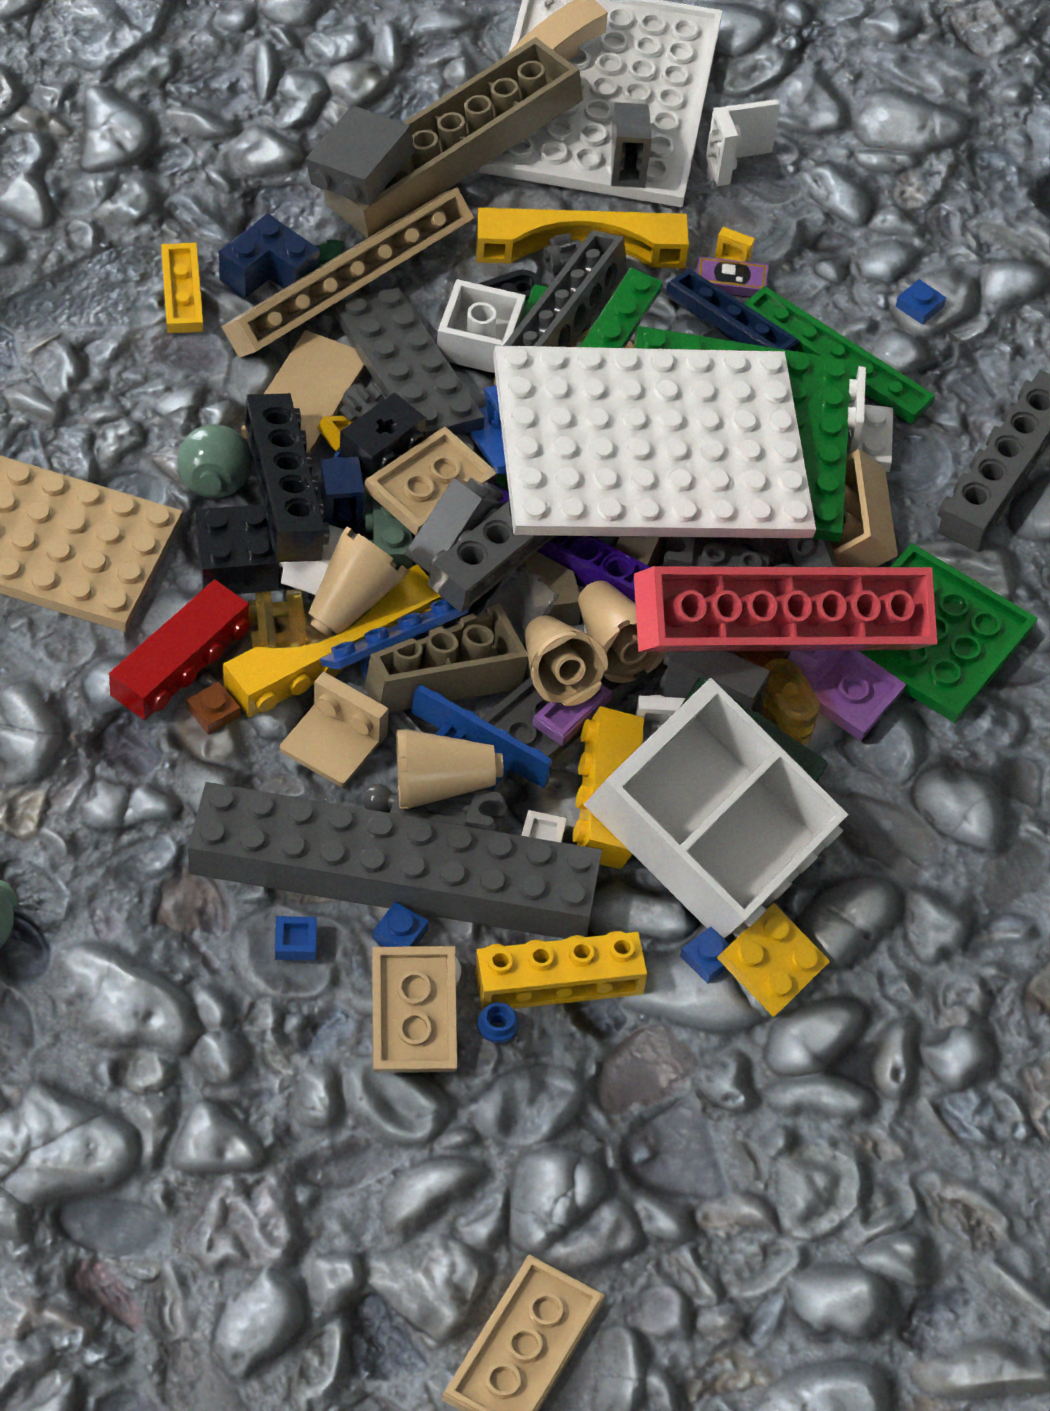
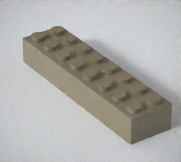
M533 38L403 122L411 127L415 152L370 206L325 189L327 206L363 236L369 238L443 193L583 101L580 70L538 38Z

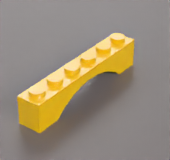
M478 207L476 263L511 264L526 255L551 246L549 239L554 236L570 233L571 241L579 239L583 243L590 232L595 230L623 236L626 255L641 261L650 268L685 269L689 247L687 214Z
M417 564L407 569L409 573L371 607L357 623L340 634L318 643L300 647H255L223 663L224 687L248 718L260 712H267L273 709L277 703L292 695L304 693L310 686L314 685V682L323 671L335 677L346 668L333 669L322 666L320 658L331 654L332 647L349 641L353 643L365 639L364 634L372 629L386 627L388 629L398 625L397 620L407 614L420 613L421 615L430 611V605L443 600V597L428 586L429 577Z

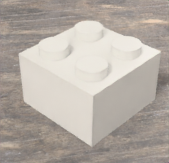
M456 279L437 335V346L449 363L495 373L494 348L495 346H503L519 326L525 309L526 295Z

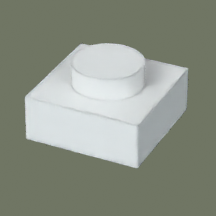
M528 810L521 836L562 843L567 818Z

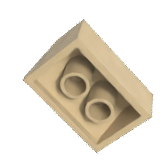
M860 449L855 450L846 457L843 533L840 542L830 541L838 567H878L898 556L885 468Z

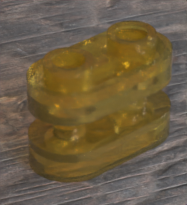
M301 589L286 590V602H272L271 591L255 592V600H248L249 622L257 623V630L251 631L252 649L255 647L288 648L307 645ZM287 617L288 632L275 633L273 618Z
M783 658L771 660L764 667L770 670L762 712L775 733L797 746L804 745L812 739L820 708L819 699L797 664Z

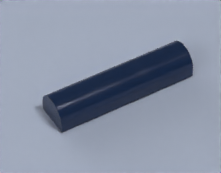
M690 268L667 283L666 297L713 328L717 327L733 341L797 351L800 340Z

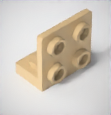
M323 671L314 682V705L280 744V752L336 785L345 787L387 736L389 708Z

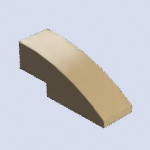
M573 0L538 24L508 54L536 37L564 59L569 60L578 55L579 45L606 33L608 12L596 0Z

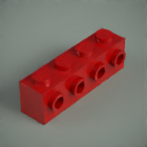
M214 579L109 672L110 696L144 721L155 711L163 710L178 690L182 687H188L194 681L199 671L208 663L213 664L216 662L229 644L234 640H240L247 633L250 626L249 603Z

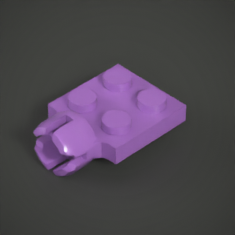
M858 650L790 651L786 658L787 662L783 666L787 673L802 682L804 687L798 696L800 699L859 741L866 736L898 699L906 686L904 682Z

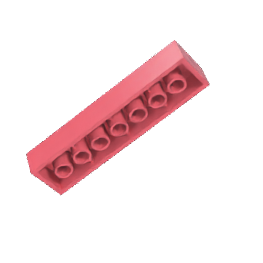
M653 566L634 573L638 652L916 650L937 644L932 567Z

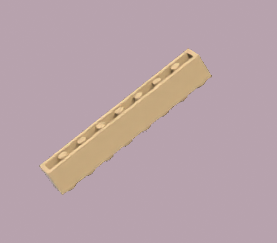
M458 187L431 199L221 327L239 358L257 352L474 219V216Z

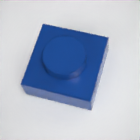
M918 279L897 297L895 307L923 325L944 307L946 297Z
M394 902L373 929L372 939L386 947H415L428 931L429 921Z
M276 916L275 960H316L317 917Z
M710 926L681 949L680 957L708 984L727 969L717 957L730 944Z

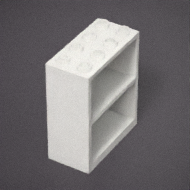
M712 678L702 685L619 766L584 804L707 929L711 926L723 938H726L730 933L737 938L747 927H750L766 911V908L790 887L792 881L818 858L817 855L843 832L838 825L849 815Z

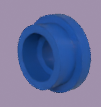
M496 1002L488 1005L480 1012L477 1027L481 1036L493 1043H504L516 1035L519 1019L516 1012L509 1005ZM494 1022H500L504 1024L505 1027L497 1028L492 1026L491 1024Z

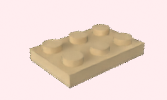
M444 426L367 478L364 490L416 536L453 478L468 481L471 477L483 485L485 482L493 484L497 473Z
M455 946L372 947L373 1073L457 1072Z

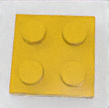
M772 903L750 927L744 930L717 957L773 1017L830 962L775 903Z

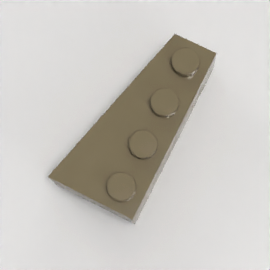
M500 603L488 607V611L485 614L476 617L472 613L460 618V623L447 629L440 626L430 630L428 636L417 641L410 638L371 654L365 689L371 699L389 708L388 713L412 709L414 693L419 685L439 692L449 701L515 690L523 683L528 655Z

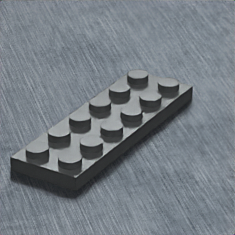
M398 287L352 297L332 305L334 318L355 348L385 398L395 392L426 417L425 439L444 426L454 435L484 428L485 417Z

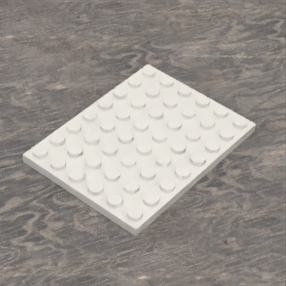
M522 0L509 51L538 24L573 0ZM596 0L608 12L606 33L579 45L578 55L567 60L580 70L583 101L482 166L480 173L683 207L723 10L664 0ZM614 102L649 104L652 139L645 188L611 186V139Z
M495 346L493 359L514 535L813 538L816 526L785 352Z

